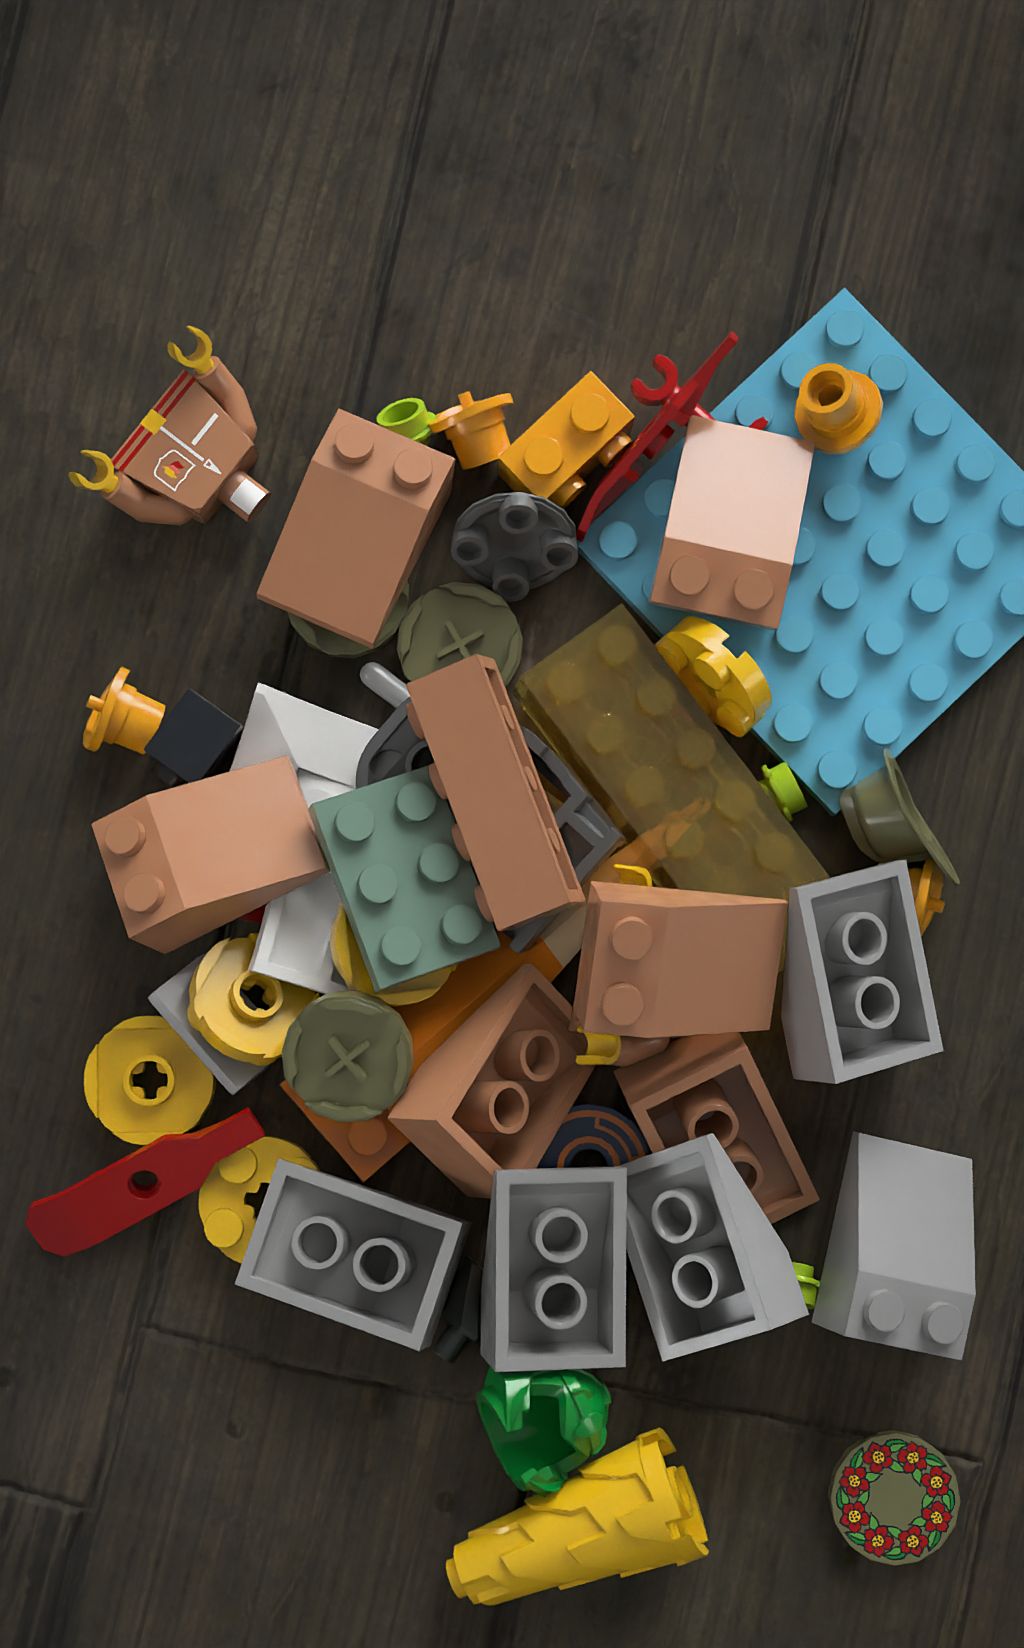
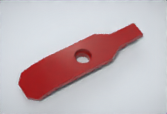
M731 331L698 370L680 387L602 476L577 529L576 536L578 541L583 542L590 524L631 482L634 483L641 475L644 464L638 458L641 453L651 460L668 442L675 432L668 425L670 420L672 419L682 427L690 420L718 364L737 344L739 337Z
M249 1107L221 1122L192 1134H165L73 1186L32 1202L25 1225L42 1249L65 1257L87 1249L200 1189L216 1162L264 1137L265 1131ZM146 1170L156 1174L157 1179L150 1185H140L134 1181L132 1176L138 1171Z

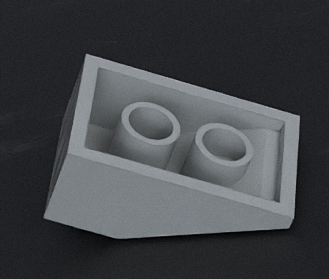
M897 860L790 889L781 1020L793 1079L837 1084L943 1051L906 860Z
M853 1131L811 1323L846 1337L962 1360L976 1296L972 1159Z
M713 1133L616 1166L627 1168L626 1249L662 1361L769 1331L809 1315L788 1250Z
M278 1159L235 1285L420 1351L431 1346L472 1222L386 1192L284 1159Z
M582 1167L494 1170L481 1286V1356L495 1372L626 1367L627 1168Z

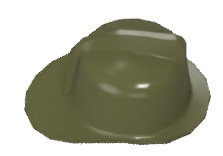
M887 747L884 748L883 753L886 765L862 779L856 785L844 790L840 795L839 804L853 840L863 853L874 861L885 864L897 860H906L907 863L932 858L954 885L959 886L960 881L951 862L914 805L892 752Z

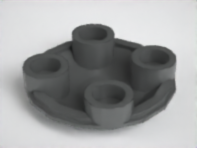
M523 492L494 494L473 503L457 519L451 536L452 558L460 565L466 575L485 586L492 587V591L500 595L504 601H518L526 597L530 589L555 580L565 570L572 568L576 564L578 559L576 528L564 509L545 497Z

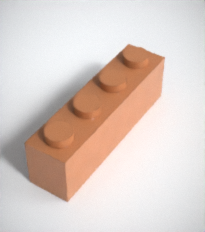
M475 654L405 684L412 701L406 705L409 722L415 734L421 740L426 739L434 759V763L429 765V774L438 795L443 800L449 799L457 821L456 824L452 825L453 839L462 858L465 861L471 860L480 882V885L475 886V897L484 918L489 923L494 921L498 931L516 930L586 902L495 660Z

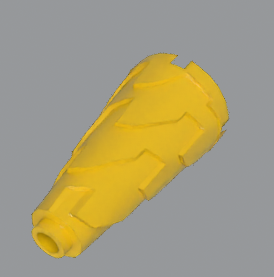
M659 1427L636 1436L635 1441L578 1468L579 1474L569 1478L558 1492H551L546 1497L536 1494L524 1500L525 1506L468 1532V1539L454 1546V1558L446 1561L447 1575L458 1598L468 1596L473 1604L497 1605L557 1586L560 1590H564L616 1574H620L621 1578L674 1563H677V1566H682L707 1556L709 1550L705 1547L704 1542L708 1541L699 1504L685 1467L682 1465L677 1468L675 1466L666 1468L663 1456L677 1450L665 1431Z

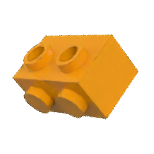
M590 371L498 457V475L515 492L545 497L564 509L585 489L587 483L583 479L600 463L605 468L609 467L630 446L633 441L629 436L631 435L635 416Z

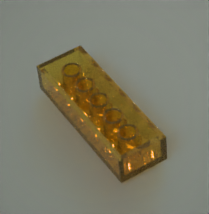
M622 603L519 677L512 694L557 754L572 767L627 839L625 844L640 859L659 888L783 899L788 902L789 908L791 888L830 878ZM788 909L778 972L784 969Z

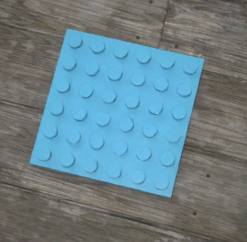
M845 287L709 413L717 421L749 427L755 420L764 417L768 421L764 431L805 440L799 433L794 418L800 384L804 376L811 369L825 363H835L847 370L867 375L877 385L882 397L883 409L881 420L873 435L860 447L845 454L827 455L814 449L793 566L778 629L770 631L648 604L685 437L590 524L583 542L577 540L578 552L660 638L685 617L695 616L717 625L730 635L722 645L736 659L744 651L751 656L769 685L772 702L771 706L764 712L766 714L749 731L780 763H787L794 778L832 817L841 810L839 799L844 790L856 785L859 781L886 765L883 753L884 748L890 749L893 757L896 758L1024 636V471Z

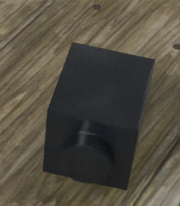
M189 688L143 750L157 760L150 771L174 788L216 776L239 745L244 728Z

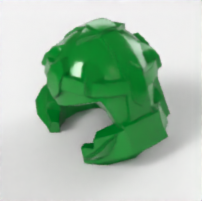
M489 1366L485 1382L483 1383L484 1386L477 1392L476 1403L484 1429L501 1465L515 1486L524 1492L533 1490L543 1497H546L551 1492H558L568 1480L567 1475L583 1464L588 1458L591 1459L595 1454H598L605 1445L608 1408L611 1403L610 1394L605 1383L600 1378H595L587 1369L495 1372Z

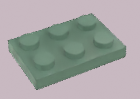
M429 765L310 805L308 811L375 993L496 951L501 947L493 923H489L484 918L475 897V886L478 885L470 862L462 858L455 845L452 835V825L455 822L447 800H443L434 788L429 774Z

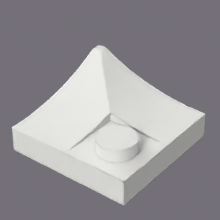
M258 683L230 771L286 756L291 759L309 808L312 803L356 789V771L359 759L364 748L379 729Z
M331 871L267 903L248 968L249 971L322 994L350 991L346 986L345 980L338 973L331 953V928L337 915V909L342 902Z

